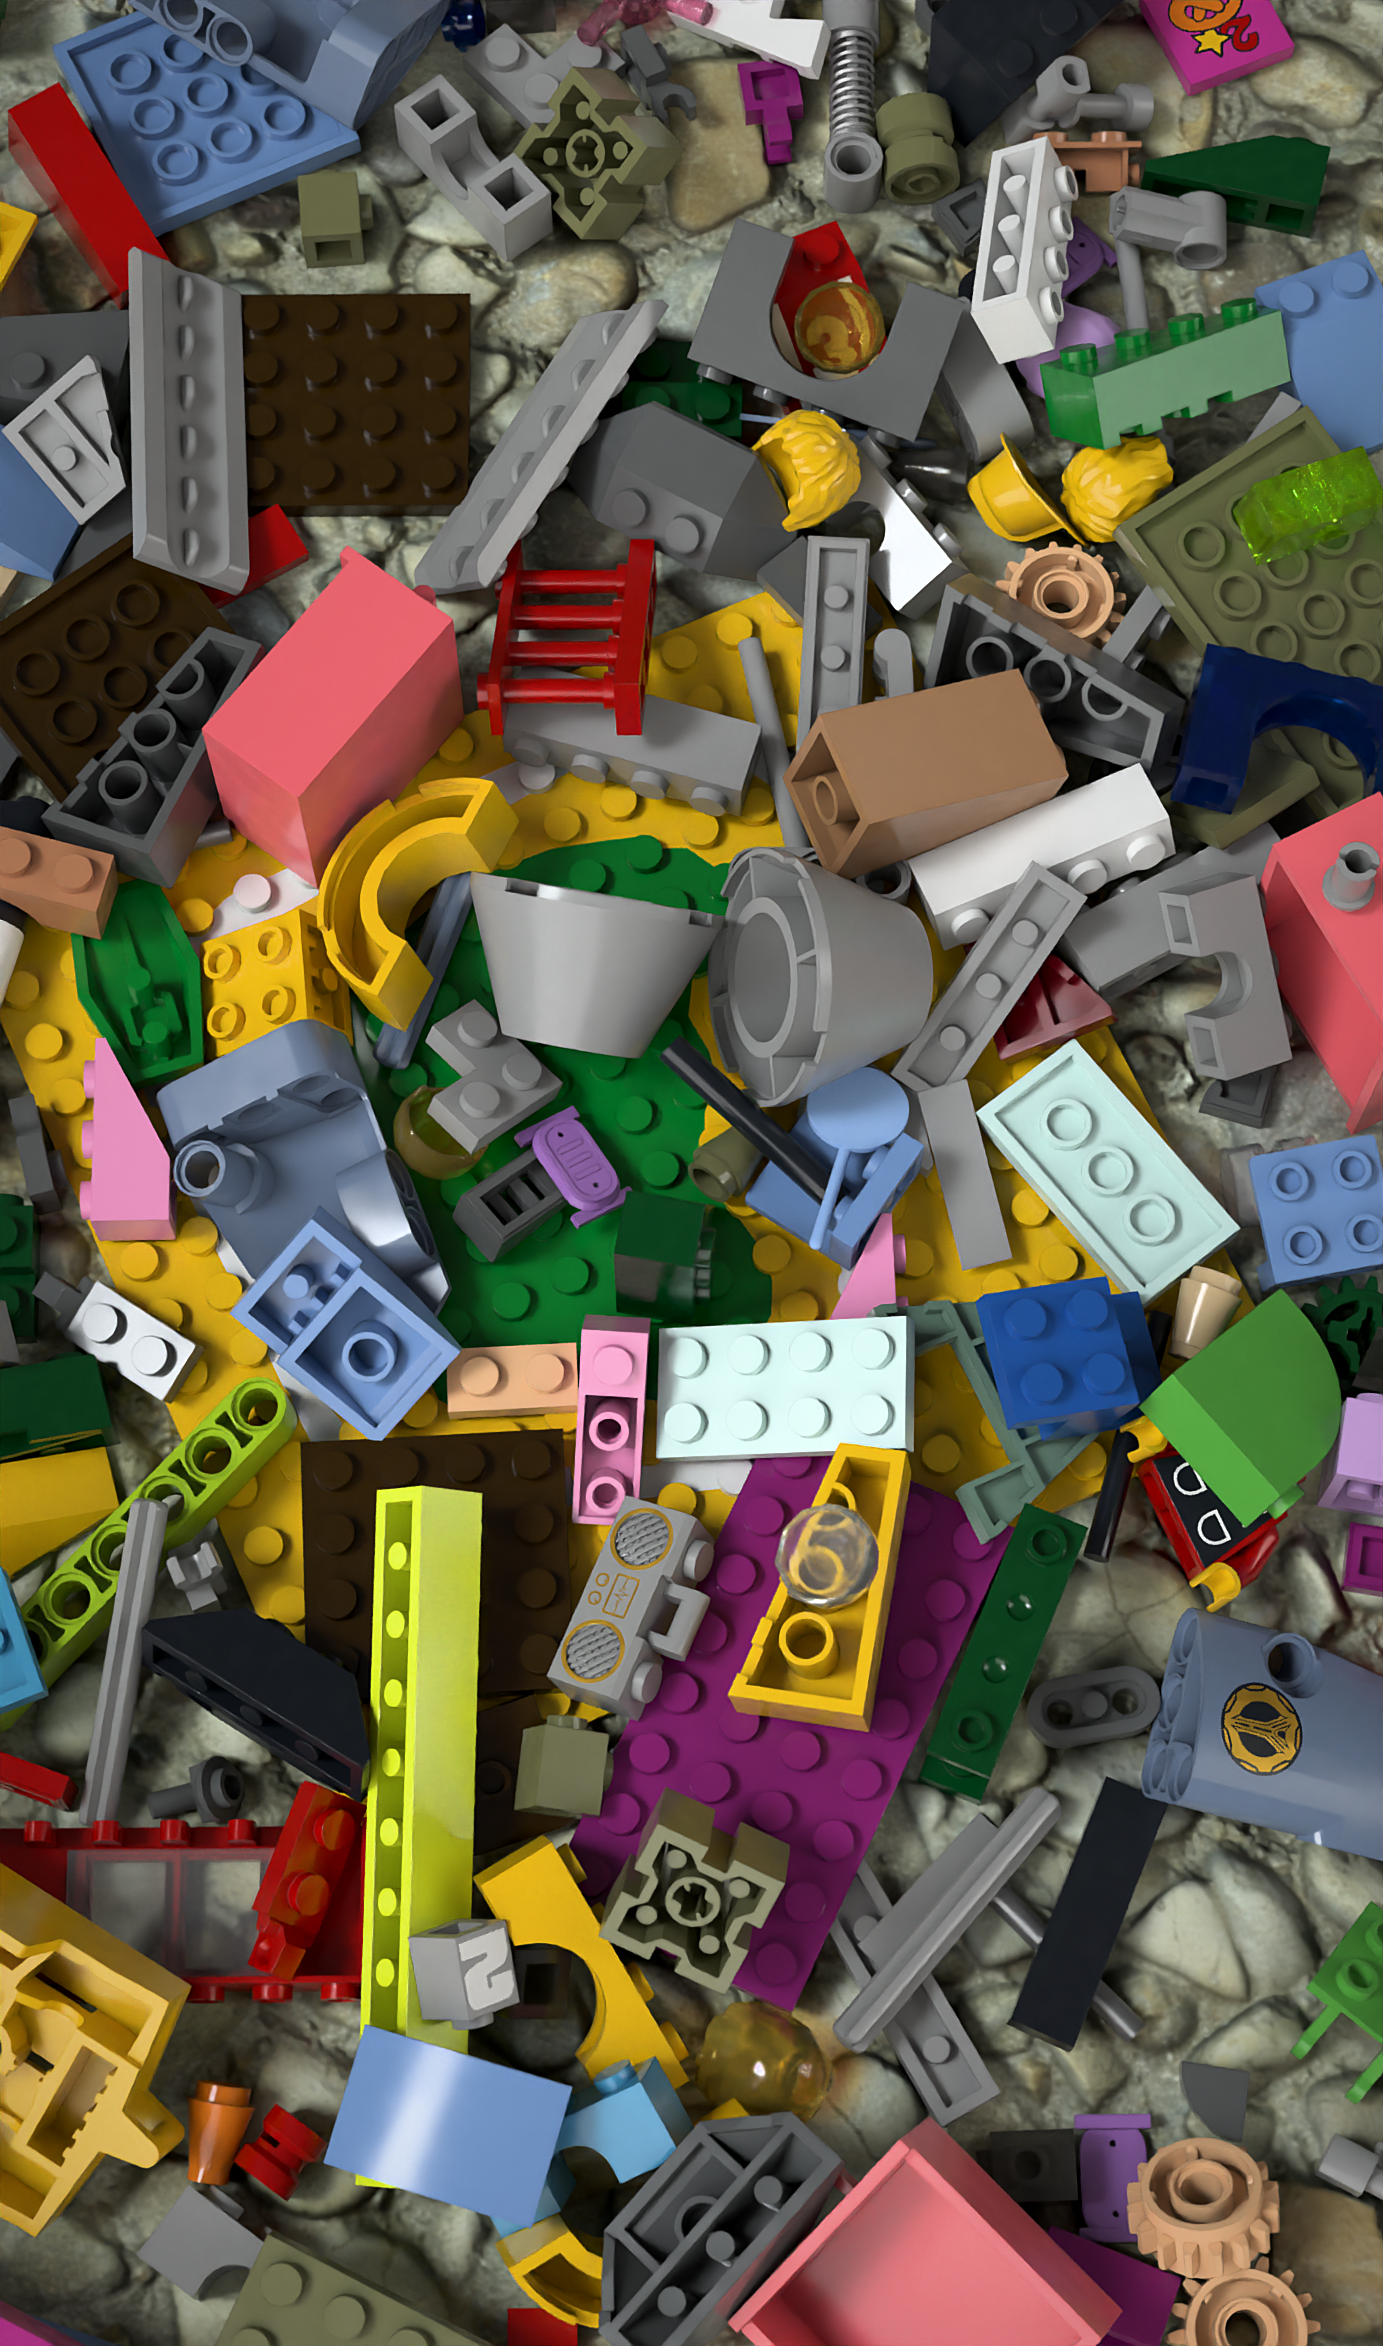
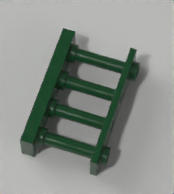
M1025 1502L926 1750L927 1756L917 1781L975 1805H980L1088 1527Z

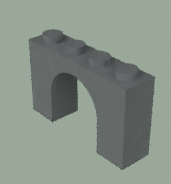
M737 217L687 358L700 362L696 374L730 386L733 376H738L756 383L753 395L785 407L790 396L813 404L810 411H816L833 418L841 428H843L846 417L869 425L865 437L869 434L877 442L899 449L903 438L915 442L966 302L909 281L885 346L873 363L858 374L845 379L824 380L809 376L798 370L785 358L777 345L772 325L775 299L797 240Z

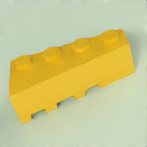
M839 1442L805 1519V1528L792 1556L789 1555L780 1575V1584L766 1616L760 1620L751 1641L752 1647L740 1674L737 1673L727 1695L736 1712L865 1732L870 1731L912 1475L906 1451Z

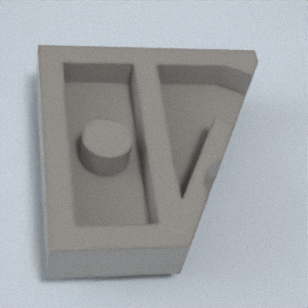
M87 354L1 430L80 525L87 524L131 486L100 363L93 354Z

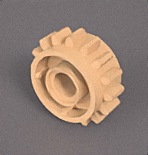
M1050 542L1048 548L1037 552L1032 547L1025 549L1024 560L1020 564L1010 560L1006 564L1005 580H997L995 588L1099 650L1103 649L1124 618L1120 614L1124 612L1126 594L1115 592L1119 581L1118 573H1107L1102 566L1104 557L1099 554L1092 557L1083 552L1081 545L1075 544L1073 548L1058 547L1056 542ZM1055 602L1067 605L1072 611L1056 613L1048 609L1046 605Z
M1190 2138L1172 2143L1165 2148L1161 2147L1157 2149V2153L1148 2163L1140 2162L1137 2166L1138 2182H1131L1127 2185L1128 2227L1130 2234H1137L1138 2250L1142 2255L1152 2253L1158 2260L1159 2268L1163 2270L1170 2269L1178 2274L1185 2275L1187 2278H1220L1240 2269L1245 2270L1249 2268L1250 2262L1259 2252L1267 2254L1270 2250L1269 2233H1277L1280 2230L1277 2181H1268L1267 2164L1264 2161L1254 2162L1247 2154V2148L1243 2146L1237 2147L1220 2139Z
M1260 2256L1256 2259L1251 2269H1240L1220 2278H1204L1205 2282L1201 2285L1192 2279H1183L1179 2286L1188 2299L1185 2304H1173L1170 2316L1179 2320L1178 2330L1165 2335L1164 2339L1167 2344L1180 2346H1230L1225 2336V2325L1228 2318L1233 2313L1238 2312L1247 2314L1256 2322L1259 2329V2342L1257 2346H1306L1307 2336L1321 2330L1320 2322L1306 2320L1303 2308L1307 2307L1313 2300L1310 2293L1295 2296L1289 2289L1294 2274L1290 2270L1281 2273L1277 2277L1268 2274L1269 2258Z

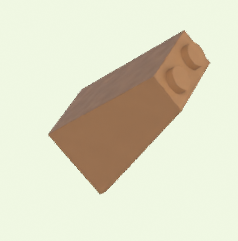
M1019 668L819 714L782 778L822 868L850 880L942 846L1053 799L1069 774L1066 770L1064 754L1061 748L1053 742L1041 717L1039 701L1036 695L1028 689Z

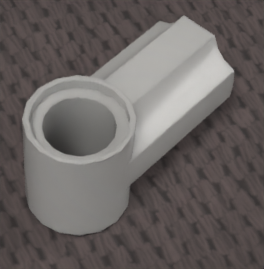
M1124 185L1116 194L1113 209L1109 215V234L1114 235L1116 240L1172 252L1175 263L1182 268L1195 271L1210 270L1224 263L1227 257L1226 201L1220 195L1207 191L1190 192L1176 198Z

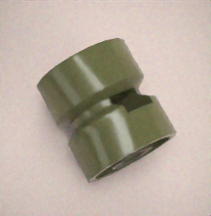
M916 92L894 97L884 103L876 113L878 143L883 153L882 173L885 193L891 200L899 204L912 206L931 204L952 194L959 186L960 172L956 148L951 147L954 140L951 108L946 99L937 94Z

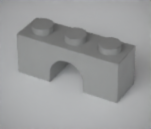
M441 74L394 105L398 145L506 263L553 231L551 192L514 152L501 162L493 155L480 133L477 112Z
M843 428L842 431L849 434V439L855 443L858 450L857 456L860 458L861 480L858 490L853 494L848 503L824 521L846 533L863 517L872 513L882 514L886 528L885 538L879 550L869 559L868 575L898 612L918 621L943 598L947 583L971 573L958 557L965 549L945 525L939 523L935 528L922 513L928 506L924 497L905 478L899 483L886 469L892 462L891 457L871 435L868 434L861 439Z
M1224 871L1159 891L1158 894L1171 953L1199 958L1213 954L1217 958L1222 971L1221 987L1213 1001L1203 1008L1184 1013L1196 1074L1227 1081L1293 1059L1289 1043L1292 1035L1291 1021L1286 1010L1282 1007L1276 980L1279 976V962L1274 950L1269 945L1264 922L1267 905L1265 897L1256 883L1255 875Z
M188 2185L137 2253V2256L190 2297L200 2302L211 2285L221 2275L232 2270H251L267 2235L272 2230L266 2226L259 2237L255 2236L237 2222L245 2209L213 2185L209 2187L204 2195Z

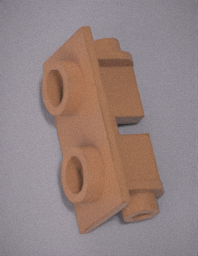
M1105 131L1092 133L1091 142H1068V134L1064 132L1033 134V140L1044 136L1048 137L1062 166L1068 165L1073 173L1074 171H1085V193H1117L1124 185L1129 187L1139 186V164L1128 163V156H1135L1141 148V141H1126L1125 132Z

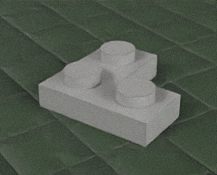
M504 23L462 56L463 70L527 131L533 122L550 123L556 113L547 105V102L573 66L612 69L620 79L626 76V62L588 26L543 59L515 31Z
M475 999L434 1024L425 1041L462 1076L461 1079L433 1097L427 1113L471 1155L554 1100L563 1084L516 1038L502 1034L500 1023Z

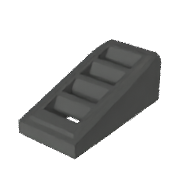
M531 1147L461 1195L453 1212V1220L486 1259L494 1262L517 1246L567 1206L569 1202L562 1195L549 1174L542 1168L540 1161L533 1151V1147ZM526 1175L545 1198L540 1201L521 1178ZM506 1192L523 1213L518 1216L502 1198L501 1194Z

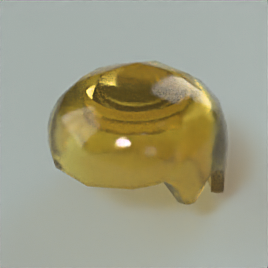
M830 281L810 291L795 314L794 335L798 349L805 360L823 373L847 375L865 368L879 353L886 333L878 301L872 294L867 293L864 288L855 283Z
M421 1085L401 1103L393 1121L394 1147L408 1167L426 1178L447 1180L459 1177L473 1169L486 1152L489 1143L471 1155L427 1113L433 1097L446 1089V1087H427L426 1085Z

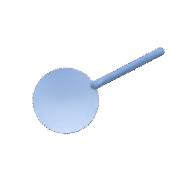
M864 1066L808 1094L806 1112L810 1126L824 1142L839 1149L809 1242L810 1247L814 1250L822 1247L851 1152H874L882 1144L887 1147L895 1142L906 1128L909 1117V1103L906 1094L893 1078L877 1069Z

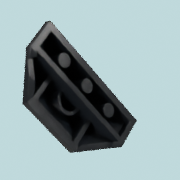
M949 0L931 17L927 93L937 94L946 99L950 105L954 138L964 149L970 145L1019 96L1026 93L1036 83V79L1057 58L1066 56L1125 0Z
M246 1607L151 1619L142 1628L143 1666L154 1674L167 1678L178 1691L207 1712L320 1784L339 1793H344L359 1803L366 1798L370 1781V1751L356 1677L350 1673L347 1666L340 1659L330 1653L316 1652L297 1640L293 1633L281 1622L272 1618L265 1620Z

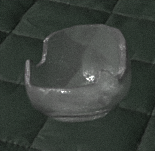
M826 1503L802 1510L783 1529L774 1563L788 1590L787 1594L797 1601L828 1610L853 1603L871 1588L879 1570L880 1553L877 1539L867 1521L851 1508Z

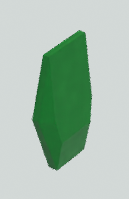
M139 878L119 884L102 940L71 933L78 1000L100 1036L106 1038L135 1091L183 1077L206 1065L202 971L200 960L161 887Z

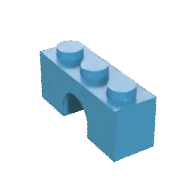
M656 2056L632 2066L629 2059L616 2062L594 2077V2085L574 2094L571 2091L533 2224L560 2212L577 2184L564 2159V2148L585 2146L598 2151L610 2163L620 2183H623L662 2165L693 2130L694 2125ZM490 2216L501 2238L525 2228V2226Z

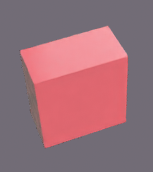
M348 545L339 554L342 570L202 728L223 813L228 818L230 827L316 889L320 888L324 872L332 855L349 831L365 815L387 799L393 803L465 719L454 622L451 617L437 608L434 590L427 585H419L411 590Z
M1380 791L1274 843L1258 885L1267 905L1264 922L1269 945L1274 950L1279 962V976L1276 979L1279 994L1351 1110L1346 1123V1127L1351 1135L1383 1120V796ZM1356 841L1364 842L1375 849L1380 859L1379 868H1376L1377 874L1373 878L1375 882L1374 895L1370 902L1360 910L1352 912L1341 911L1331 906L1324 898L1322 880L1328 868L1336 863V859L1340 856L1338 853L1343 846Z
M929 2116L903 2136L860 2182L844 2167L842 2168L834 2186L846 2197L810 2235L807 2233L796 2246L797 2249L727 2323L737 2333L741 2330L755 2346H1096L1123 2310Z

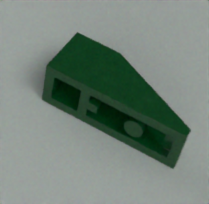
M1269 135L1146 160L1140 189L1176 198L1196 191L1213 192L1225 199L1228 222L1309 238L1319 204L1331 147L1315 144L1303 137L1286 138Z

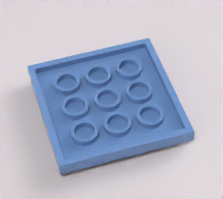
M140 11L133 12L52 46L54 58L102 152L155 237L298 178L297 175L308 174L361 151L360 139L356 131H352L248 64L228 66L219 62Z

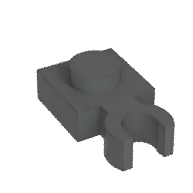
M34 1094L10 1099L8 1102L17 1135L16 1141L29 1198L38 1216L61 1211L63 1206L59 1188L69 1186L62 1152L60 1149L50 1151L47 1146L43 1120L39 1106L36 1105Z

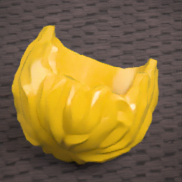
M803 409L794 411L776 422L751 448L761 453L764 460L776 470L788 498L790 514L782 521V526L788 532L817 526L830 515L841 510L858 490L861 473L859 467L860 458L857 456L858 450L855 443L849 439V434L843 432L833 418L825 414Z
M1120 436L1121 444L1107 450L1088 446L1074 455L1062 474L1064 486L1060 501L1066 506V513L1069 515L1073 526L1085 540L1101 543L1116 541L1112 533L1117 526L1154 503L1160 491L1172 483L1174 471L1167 463L1168 458L1165 445L1161 443L1160 438L1143 436L1129 439Z

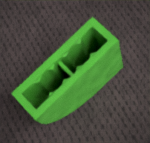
M1280 1288L1173 1372L1139 1408L1246 1528L1266 1510L1276 1520L1306 1494L1297 1483L1314 1469L1332 1448L1341 1422L1342 1405L1338 1377L1326 1346L1309 1319Z

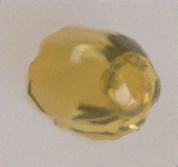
M763 2001L730 2003L724 2013L715 2016L709 2023L706 2030V2040L702 2048L697 2052L695 2059L696 2072L694 2084L704 2097L718 2107L735 2098L750 2116L772 2115V2113L791 2111L804 2123L811 2121L822 2108L823 2100L833 2088L835 2080V2068L822 2044L820 2036L792 2015L777 2010Z

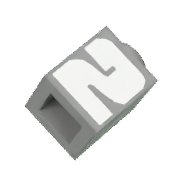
M456 1919L408 1937L422 2019L452 2021L454 2030L475 2029L494 2022L493 2012L520 2002L505 1920Z

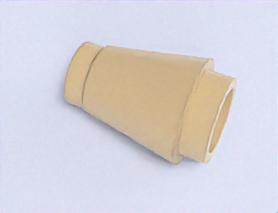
M1193 1266L1189 1278L1181 1279L1171 1336L1172 1343L1168 1354L1186 1363L1222 1335L1243 1302L1238 1297L1242 1283L1216 1270Z

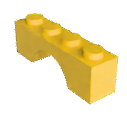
M541 1835L472 1877L495 1918L506 1921L508 1938L515 1946L531 1943L558 1945L580 1956L587 1965L596 1990V2011L589 2033L575 2052V2056L592 2085H594L593 2079L597 2074L616 2062L629 2059L632 2066L654 2056H656L674 2090L690 2081L679 2063L689 2056L685 2045L669 2020L659 2026L657 2025L645 2004L654 1998L655 1994L635 1961L624 1967L611 1945L612 1942L599 1937L605 1908L601 1902L591 1908L588 1906L577 1887V1884L587 1879L566 1843L555 1848L548 1838Z

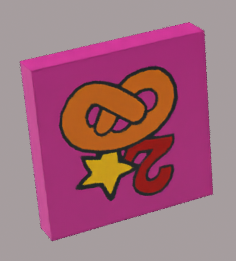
M1269 0L1139 1V8L1188 97L1292 58L1295 45Z

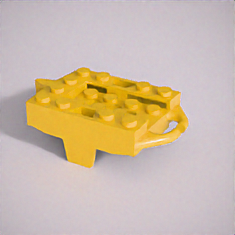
M0 1863V2042L2 2049L0 2054V2218L36 2237L62 2215L107 2154L140 2167L149 2168L183 2140L185 2131L182 2123L149 2091V2088L189 1994L191 1985L2 1863ZM41 1972L97 2008V2010L93 2013L89 2012L35 1977V1975ZM32 2050L55 2066L47 2072L28 2060L27 2057Z

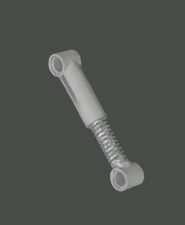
M822 0V20L825 21L832 33L827 48L829 53L828 67L830 70L828 74L830 79L828 83L830 88V135L824 155L822 190L825 200L835 210L846 214L863 213L873 207L879 198L883 165L882 150L874 138L875 130L873 128L875 125L873 119L875 116L873 110L875 107L873 101L875 98L873 92L875 89L873 83L875 80L873 75V54L880 44V0ZM847 171H856V172H859V173H861V174H858V175H849V174H846V173H844V172H847Z

